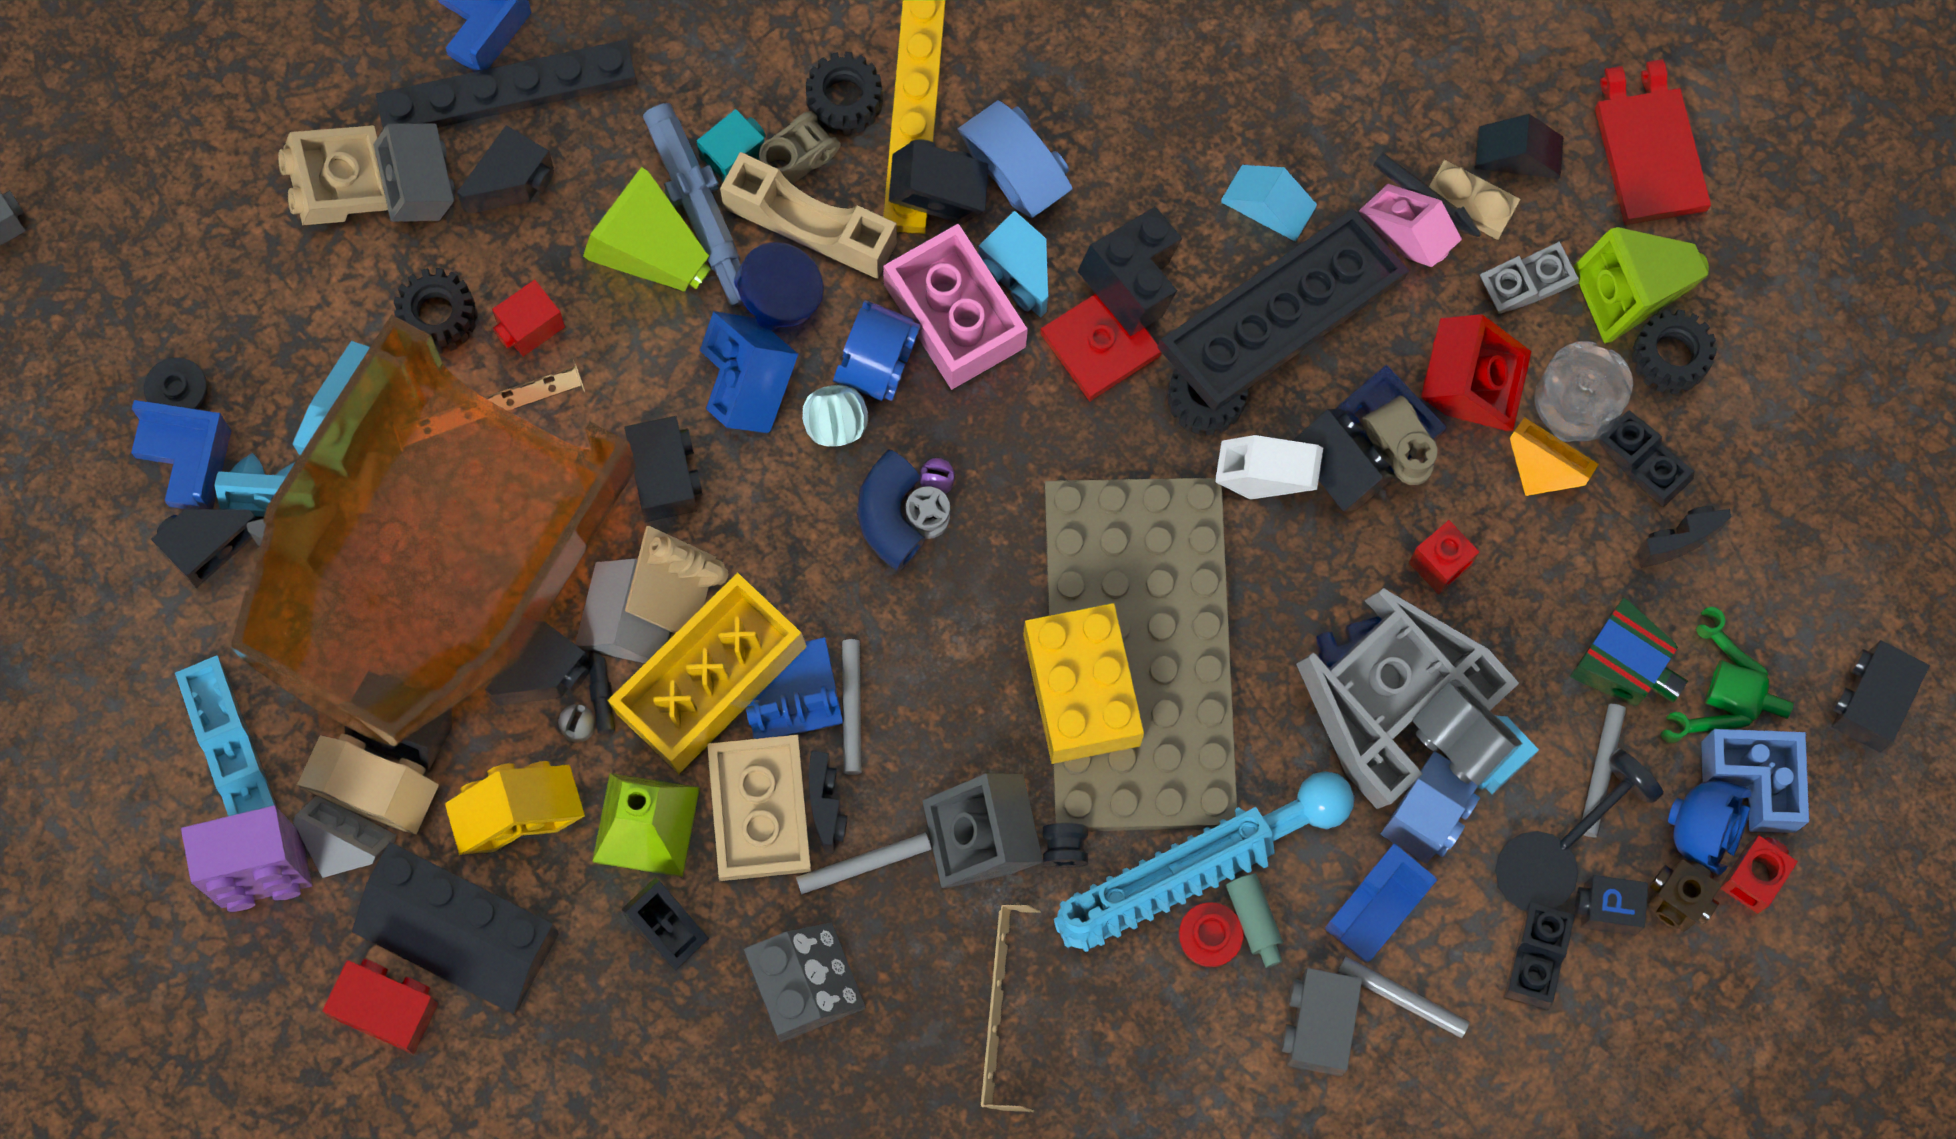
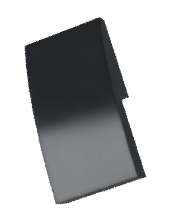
M1630 410L1599 437V443L1611 458L1640 488L1662 507L1666 506L1694 479L1695 471L1661 445L1662 436Z
M1713 506L1694 508L1688 511V515L1677 526V534H1675L1674 529H1664L1649 534L1637 551L1640 567L1643 568L1671 561L1697 549L1715 536L1731 518L1730 509L1715 511Z
M811 751L809 794L814 825L824 853L834 854L835 842H844L848 815L840 814V800L825 798V794H834L837 768L830 767L829 753Z
M1530 902L1518 939L1504 997L1546 1010L1551 1008L1554 1002L1561 964L1568 951L1575 918L1574 914Z

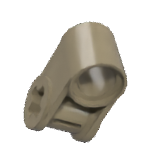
M808 111L798 116L788 127L764 142L759 151V161L768 165L774 160L787 162V166L777 169L793 185L812 170L821 167L831 160L840 149L841 144L836 137L830 138L817 123V115L813 111Z
M1400 395L1362 418V425L1372 444H1377L1382 448V451L1386 452L1392 462L1391 468L1402 482L1408 485H1419L1425 483L1431 477L1434 463L1438 456V448L1406 398ZM1408 455H1411L1414 459L1409 461ZM1422 457L1424 459L1423 463H1420L1417 459Z

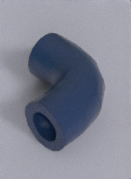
M888 449L873 465L859 489L856 513L865 540L883 561L898 572L911 561L925 541V537L904 520L901 512V504L905 495L920 480V475L905 458L895 451Z

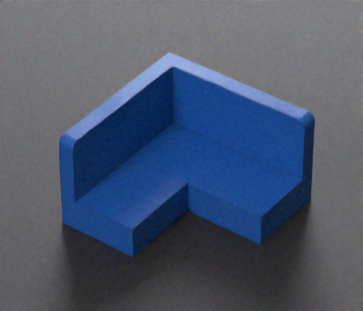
M438 0L439 3L467 20L445 49L449 57L473 72L489 69L532 13L528 0Z
M713 311L700 352L720 370L706 409L726 428L768 433L772 429L798 353L757 318Z
M134 400L132 410L138 417L139 422L131 453L136 459L173 464L165 497L166 504L169 507L181 509H213L216 499L215 481L218 471L222 472L232 431L221 413Z
M1394 843L1366 876L1357 890L1331 919L1325 930L1364 963H1369L1438 879Z

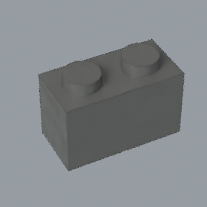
M387 124L373 145L390 221H440L455 200V185L453 180L448 177L445 164L446 146L439 138L437 125Z
M1307 968L1302 974L1301 980H1293L1289 1006L1296 1007L1294 1025L1286 1024L1281 1045V1052L1289 1053L1287 1066L1336 1076H1342L1347 1071L1362 984L1361 978Z

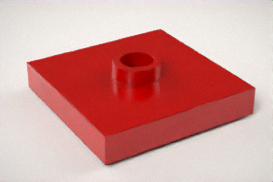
M1096 294L1048 323L1040 330L1041 336L1089 402L1159 358L1162 353L1157 348V343L1146 328L1130 336Z

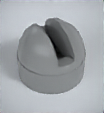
M573 704L561 712L558 725L562 735L567 740L579 743L588 740L593 735L596 721L589 708L584 705ZM582 712L575 731L568 730L575 713Z

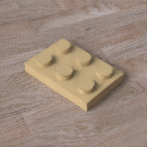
M798 735L707 744L719 880L726 881L811 872Z

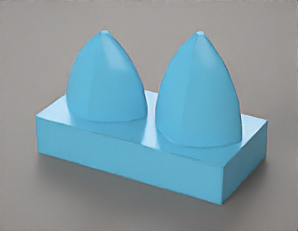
M251 453L240 460L230 472L218 471L215 490L220 509H249L255 516L272 517L313 506L306 473L295 462L281 469L276 475H265L259 459Z

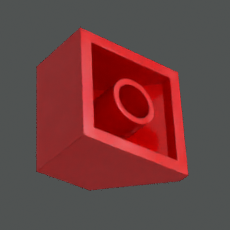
M1483 314L1440 318L1426 378L1423 383L1421 398L1446 416L1504 431H1513L1532 351Z

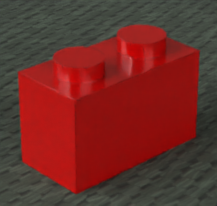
M363 958L360 965L347 960L322 1012L331 1019L414 1055L438 1005L428 995L431 988L409 977H405L402 984L386 977L388 973L387 968Z

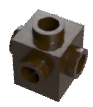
M1682 859L1672 868L1664 865L1649 886L1655 892L1647 902V907L1653 910L1658 919L1666 925L1685 932L1697 921L1704 925L1719 905L1714 896L1721 885L1712 879L1714 877L1712 872L1705 866L1695 861L1688 863ZM1683 889H1684L1685 891H1687L1688 893H1690V894H1691L1692 896H1694L1695 898H1689V897H1687V896L1684 894Z

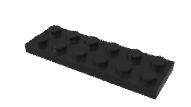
M1351 209L1163 337L1157 348L1215 412L1406 278L1410 270L1354 209Z

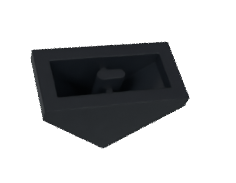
M1531 114L1479 126L1474 169L1559 179L1561 176L1564 137Z
M656 877L621 909L626 920L674 970L678 969L709 939Z

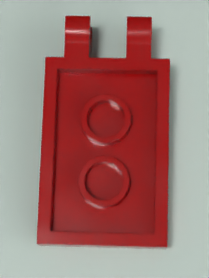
M1663 59L1646 62L1647 70L1641 71V79L1646 94L1627 97L1626 77L1622 66L1606 68V77L1600 78L1601 90L1605 101L1597 103L1595 112L1624 225L1706 212L1711 206L1681 88L1668 90L1667 69Z

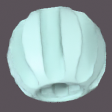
M832 385L817 389L807 397L803 406L802 420L807 434L815 443L823 446H842L856 441L863 435L868 423V411L863 397L856 389L845 385Z

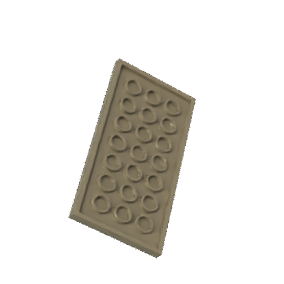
M1216 478L1045 481L1048 616L1114 603L1144 731L1140 747L1053 764L1055 824H1082L1088 827V831L1204 829L1206 827L1212 829L1220 825V820L1225 819L1228 821L1236 817L1237 792L1222 485L1215 482Z

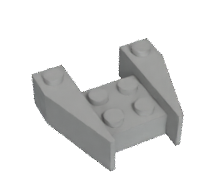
M1384 588L1365 600L1382 620L1330 669L1314 652L1296 663L1345 774L1376 809L1392 804L1423 774L1392 739L1412 722L1449 681L1459 680L1489 711L1519 684L1489 649Z

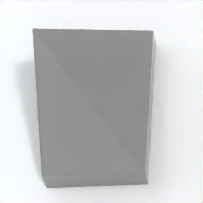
M317 795L295 815L293 821L322 878L373 864L383 854L388 843L395 842L397 836L375 823Z

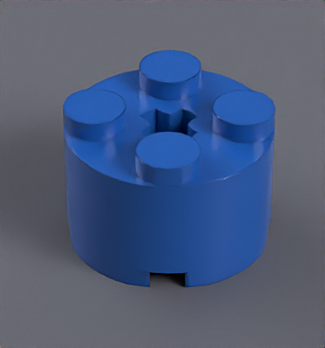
M864 300L843 350V360L841 365L837 366L833 382L852 387L860 393L881 401L883 399L892 401L905 367V363L899 360L908 362L921 325L913 322V318Z

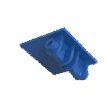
M825 637L806 641L807 647L746 707L754 739L789 736L843 724Z

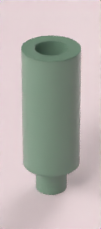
M1257 874L1246 875L1226 885L1252 954L1260 953L1265 968L1283 962L1277 946L1284 942Z

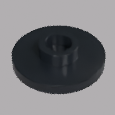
M168 358L157 363L149 371L144 382L145 398L147 402L197 409L204 401L207 393V381L204 373L197 364L185 358Z

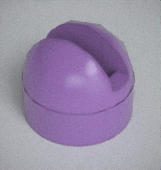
M932 458L924 463L920 469L921 487H935L945 494L952 489L955 473L948 461L942 458ZM929 469L948 473V478L926 472Z

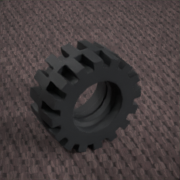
M845 51L844 57H839L838 52L831 53V60L827 61L823 57L818 60V68L813 66L809 71V79L807 78L806 80L807 106L809 111H813L817 115V123L822 129L828 126L829 133L836 134L838 129L843 130V135H851L850 129L855 128L860 133L865 130L866 123L871 126L875 122V115L880 114L883 99L880 74H877L873 63L871 62L867 65L866 58L862 55H859L857 59H853V52ZM844 81L852 82L859 86L862 90V97L854 104L842 106L829 101L826 93L829 87Z
M1680 309L1675 314H1672L1671 310H1666L1659 317L1657 314L1654 315L1641 329L1632 348L1635 349L1632 354V362H1637L1638 364L1635 368L1638 376L1644 374L1646 378L1643 382L1648 386L1652 383L1657 384L1656 391L1662 393L1666 388L1670 389V394H1678L1681 389H1684L1685 392L1691 390L1695 384L1698 385L1714 363L1713 359L1716 356L1717 348L1713 347L1716 342L1714 334L1708 335L1707 333L1710 326L1706 322L1700 325L1696 322L1699 316L1692 313L1690 317H1686L1685 310ZM1667 337L1680 340L1689 348L1691 361L1683 366L1671 365L1664 361L1657 350L1658 341Z
M1176 368L1174 369L1169 383L1168 405H1171L1170 412L1173 417L1178 416L1180 419L1179 424L1185 428L1189 425L1192 427L1191 432L1199 434L1200 430H1206V435H1214L1215 430L1219 429L1220 432L1228 430L1231 423L1234 425L1238 421L1246 404L1248 389L1214 412L1210 407L1201 406L1192 400L1189 391L1191 385Z

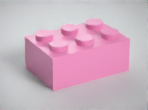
M959 224L883 266L885 288L902 314L913 318V322L921 325L917 337L951 390L1026 348L1027 327Z

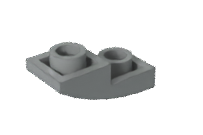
M1560 241L1522 260L1520 256H1517L1480 274L1499 314L1532 304L1579 283V278Z

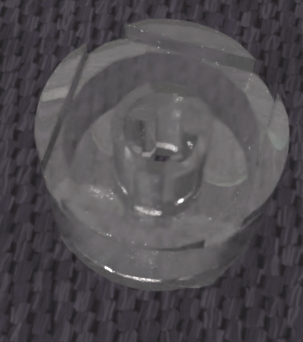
M1575 342L1560 349L1547 365L1536 386L1535 405L1542 422L1558 439L1564 442H1584L1597 439L1616 424L1626 409L1632 393L1633 378L1626 361L1614 350L1610 349L1608 351L1596 346L1597 343Z

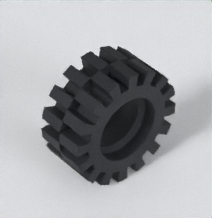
M428 268L421 270L423 277L419 279L413 273L407 277L410 284L405 286L401 283L398 288L400 297L395 296L394 306L396 308L394 314L403 336H406L408 342L413 347L418 344L420 351L428 353L429 347L433 348L435 354L443 353L442 347L448 346L450 351L457 349L455 342L460 340L464 344L469 339L467 331L473 332L476 327L474 318H477V310L468 285L464 280L460 281L458 275L452 271L447 276L442 268H436V274L434 275L430 274ZM434 297L447 299L452 304V312L445 322L430 325L420 319L419 310L426 300Z

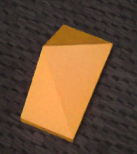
M1525 417L1510 437L1525 496L1585 486L1599 465Z

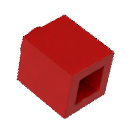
M535 279L492 309L497 325L492 327L493 331L507 349L514 345L522 357L565 328L560 310Z

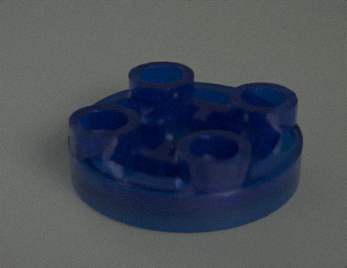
M769 242L755 247L743 260L734 277V285L738 289L743 304L756 317L760 326L769 330H774L778 327L796 326L805 322L813 315L823 298V279L815 262L802 250L786 243Z

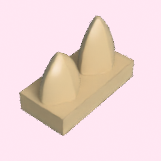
M1446 160L1443 161L1429 186L1457 208L1464 206L1477 228L1499 240L1521 200L1467 172L1463 167H1458Z

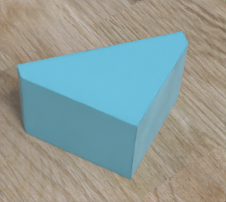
M1242 165L1221 200V203L1294 242H1297L1317 207L1314 200L1285 167Z

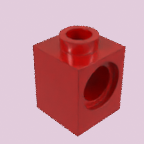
M1448 520L1416 547L1409 564L1439 595L1472 566L1480 552Z
M1757 836L1747 844L1724 879L1720 889L1759 914L1770 906L1798 861L1788 855V848L1781 842L1770 837L1764 839L1761 836ZM1753 861L1761 862L1768 868L1770 873L1769 881H1762L1754 875L1752 871Z

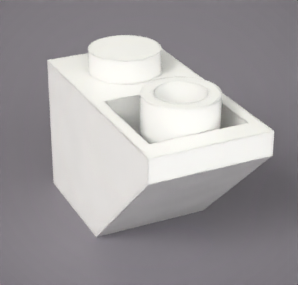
M1257 435L1222 440L1215 482L1250 500L1317 490L1323 447L1316 444Z

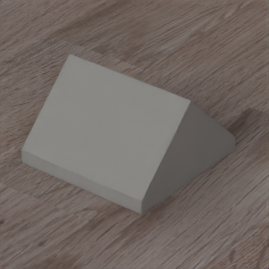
M637 559L596 562L575 645L582 650L589 652L591 650L598 654L646 663L670 639L671 631L625 612Z

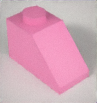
M1387 184L1359 210L1361 217L1406 259L1430 267L1445 259L1449 251L1462 240L1441 200L1391 184Z

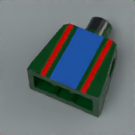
M1624 597L1613 610L1570 675L1576 681L1633 706H1638L1651 689L1674 703L1688 680L1666 667L1678 648L1676 643Z

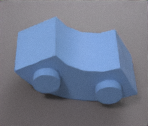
M997 100L958 128L973 159L989 163L988 174L1003 191L1012 208L1031 218L1035 217L1073 189L1065 175L1069 172L1066 162L1059 153L1048 150L1038 135L1031 129L1028 117L1019 107L1016 106L1011 109Z

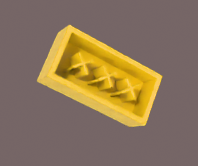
M737 572L608 699V702L615 713L665 762L680 774L707 747V744L711 743L807 646L802 633Z

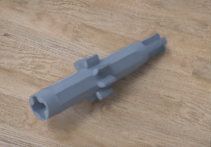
M670 103L657 105L646 111L643 118L671 180L664 183V191L674 208L680 205L683 206L697 240L709 255L708 263L712 270L716 272L731 307L745 305L747 301L754 299L755 295L739 262L740 256L712 194V192L719 190L716 176L711 165L700 168Z

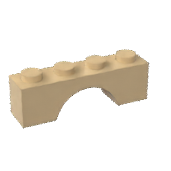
M742 152L739 153L720 188L723 209L876 279L879 278L883 266L887 263L897 244V223L858 205L853 208L844 209L822 203L792 185L779 169Z

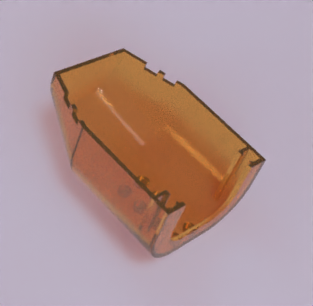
M391 314L267 505L263 520L266 525L260 548H256L253 558L255 568L249 591L245 590L231 648L239 657L263 676L321 713L371 739L391 746L398 745L519 661L633 476L636 464L630 443L589 421L585 431L591 450L580 448L555 437L492 403L463 384L444 366L431 335Z

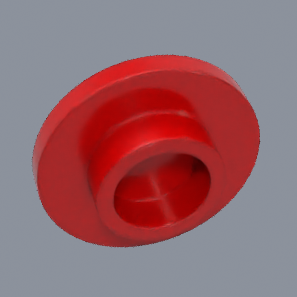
M1214 902L1202 903L1190 909L1182 919L1179 927L1180 946L1185 955L1198 965L1204 967L1222 966L1230 962L1239 952L1243 942V928L1238 916L1230 908Z

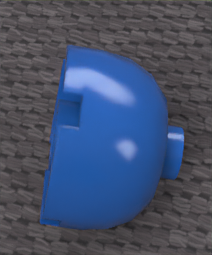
M1714 780L1703 782L1692 788L1684 800L1676 798L1669 813L1668 823L1675 825L1673 833L1674 842L1677 850L1686 860L1698 862L1717 875L1725 872L1728 866L1720 862L1726 850L1730 855L1734 856L1738 849L1750 812V807L1743 805L1742 800L1743 798L1751 797V791L1733 783Z

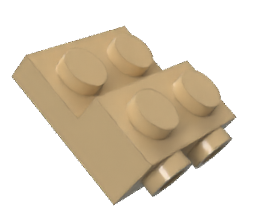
M374 125L289 133L284 148L279 150L278 161L281 174L290 175L293 188L288 190V204L292 214H300L302 226L345 222L348 214L388 210L373 145L377 139Z

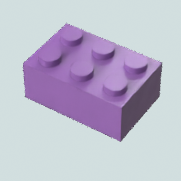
M275 805L181 828L191 883L219 907H227L229 912L252 908L255 906V900L273 896V900L277 901L291 899L301 894L300 889L312 886L304 842L296 827Z

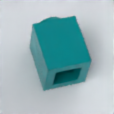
M735 109L697 140L699 158L707 166L711 165L714 174L724 182L740 152L759 160V151L765 142L766 134L752 117L745 119Z

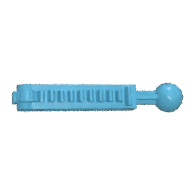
M1322 771L1311 774L1302 782L1295 801L1263 817L1257 807L1246 812L1238 807L1235 809L1236 817L1228 821L1222 819L1219 821L1220 825L1212 829L1204 828V833L1197 837L1190 835L1187 837V842L1181 845L1174 843L1171 845V850L1163 854L1158 851L1155 853V858L1147 862L1142 859L1139 861V866L1131 870L1126 867L1122 869L1123 874L1115 878L1108 876L1106 877L1107 882L1099 886L1092 884L1089 891L1083 894L1076 892L1067 901H1062L1058 916L1054 918L1056 930L1061 934L1066 947L1072 946L1083 949L1084 952L1089 951L1090 948L1098 944L1100 946L1104 945L1105 939L1113 935L1117 938L1120 937L1121 931L1129 927L1133 930L1138 928L1137 923L1144 919L1154 920V914L1162 910L1165 913L1169 912L1170 906L1178 902L1182 905L1185 904L1186 898L1194 894L1198 897L1203 895L1202 890L1210 886L1213 888L1219 887L1218 882L1226 878L1230 880L1235 879V874L1241 870L1247 873L1251 872V865L1255 863L1266 868L1268 867L1267 857L1275 854L1273 841L1307 824L1329 829L1340 826L1346 821L1354 807L1355 796L1349 782L1339 774Z

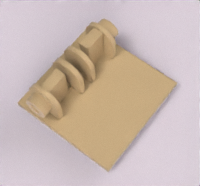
M646 526L625 612L676 633L704 606L709 586L725 583L728 578V570L722 561L716 559V556L651 526Z

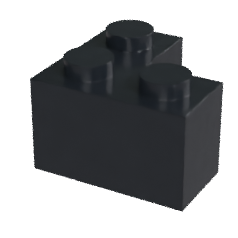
M1155 206L1089 246L1077 272L1130 336L1162 318L1178 291L1161 269L1169 264L1182 237Z

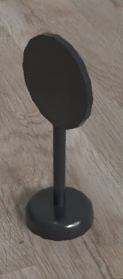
M1619 748L1615 750L1609 757V767L1621 783L1562 840L1553 834L1533 831L1522 833L1507 842L1498 855L1495 869L1498 888L1506 900L1523 911H1527L1530 902L1554 909L1567 902L1576 888L1578 878L1576 858L1570 847L1628 791L1644 802L1653 803L1664 794L1657 780L1629 753Z

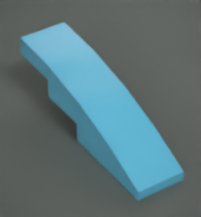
M218 655L175 672L198 744L205 753L216 789L222 796L228 816L273 805L276 806L254 743Z

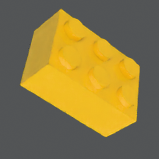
M1114 603L1025 620L1023 636L1051 764L1140 747L1144 731Z

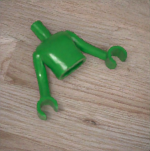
M1716 607L1704 609L1701 614L1704 617L1710 618L1714 622L1715 628L1698 625L1696 627L1697 634L1702 638H1712L1732 662L1736 664L1733 665L1724 660L1718 662L1706 694L1705 703L1723 709L1732 715L1688 719L1681 712L1670 713L1666 719L1676 723L1679 726L1680 733L1677 734L1670 730H1663L1660 735L1667 743H1677L1687 733L1712 731L1714 729H1736L1749 726L1758 719L1763 710L1788 719L1793 709V702L1768 693L1769 678L1767 669L1746 655L1723 632L1722 629L1726 620L1723 612Z

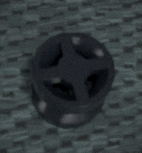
M1056 823L1043 826V838L1047 841V851L1043 854V865L1055 868H1075L1088 865V853L1084 850L1083 843L1088 837V827L1076 823Z

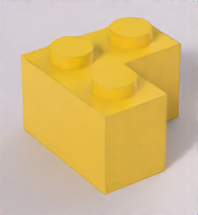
M540 761L515 769L513 763L493 767L487 771V778L462 786L460 788L461 794L445 803L459 855L495 852L523 835L559 832L585 816L570 765L551 766L549 761Z

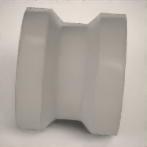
M931 486L914 490L906 503V522L925 539L942 535L950 521V502L946 494L940 489ZM933 516L937 518V519H934V518H933V519H930V520H926V518H930V517H933Z

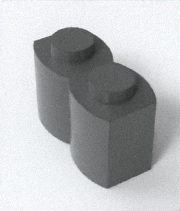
M1457 679L1449 681L1412 720L1419 728L1416 735L1421 742L1432 751L1442 750L1452 761L1448 765L1450 770L1466 784H1469L1471 781L1476 785L1485 783L1522 745L1517 736Z

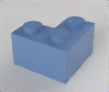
M1714 729L1701 741L1703 782L1719 780L1748 787L1751 791V797L1748 798L1750 832L1795 833L1809 823L1805 732Z
M1435 751L1420 770L1423 774L1410 786L1380 835L1425 864L1435 854L1443 858L1448 849L1452 848L1465 827L1458 820L1460 817L1466 820L1480 799L1479 796L1474 794L1478 785L1473 781L1469 784L1461 781L1450 770L1448 765L1451 761Z

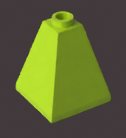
M643 167L639 169L592 231L583 257L589 261L682 291H686L689 285L697 290L712 269L705 264L709 255L654 178Z
M1619 227L1609 229L1573 266L1579 278L1580 288L1604 344L1616 340L1694 289L1709 275L1708 261L1704 254L1698 252L1695 244Z
M610 773L592 860L593 863L683 877L700 788Z

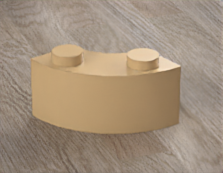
M341 734L339 739L320 735L297 786L356 814L408 833L417 834L439 784L423 776L426 769L407 759L401 758L399 763H394L364 750L366 747L364 742L346 734Z

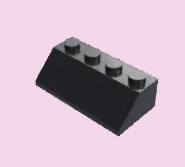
M392 842L388 843L366 883L352 929V933L513 1015L517 1013L559 935L554 924Z

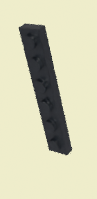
M625 39L375 94L383 129L387 124H436L438 128L636 85L637 81L628 42Z

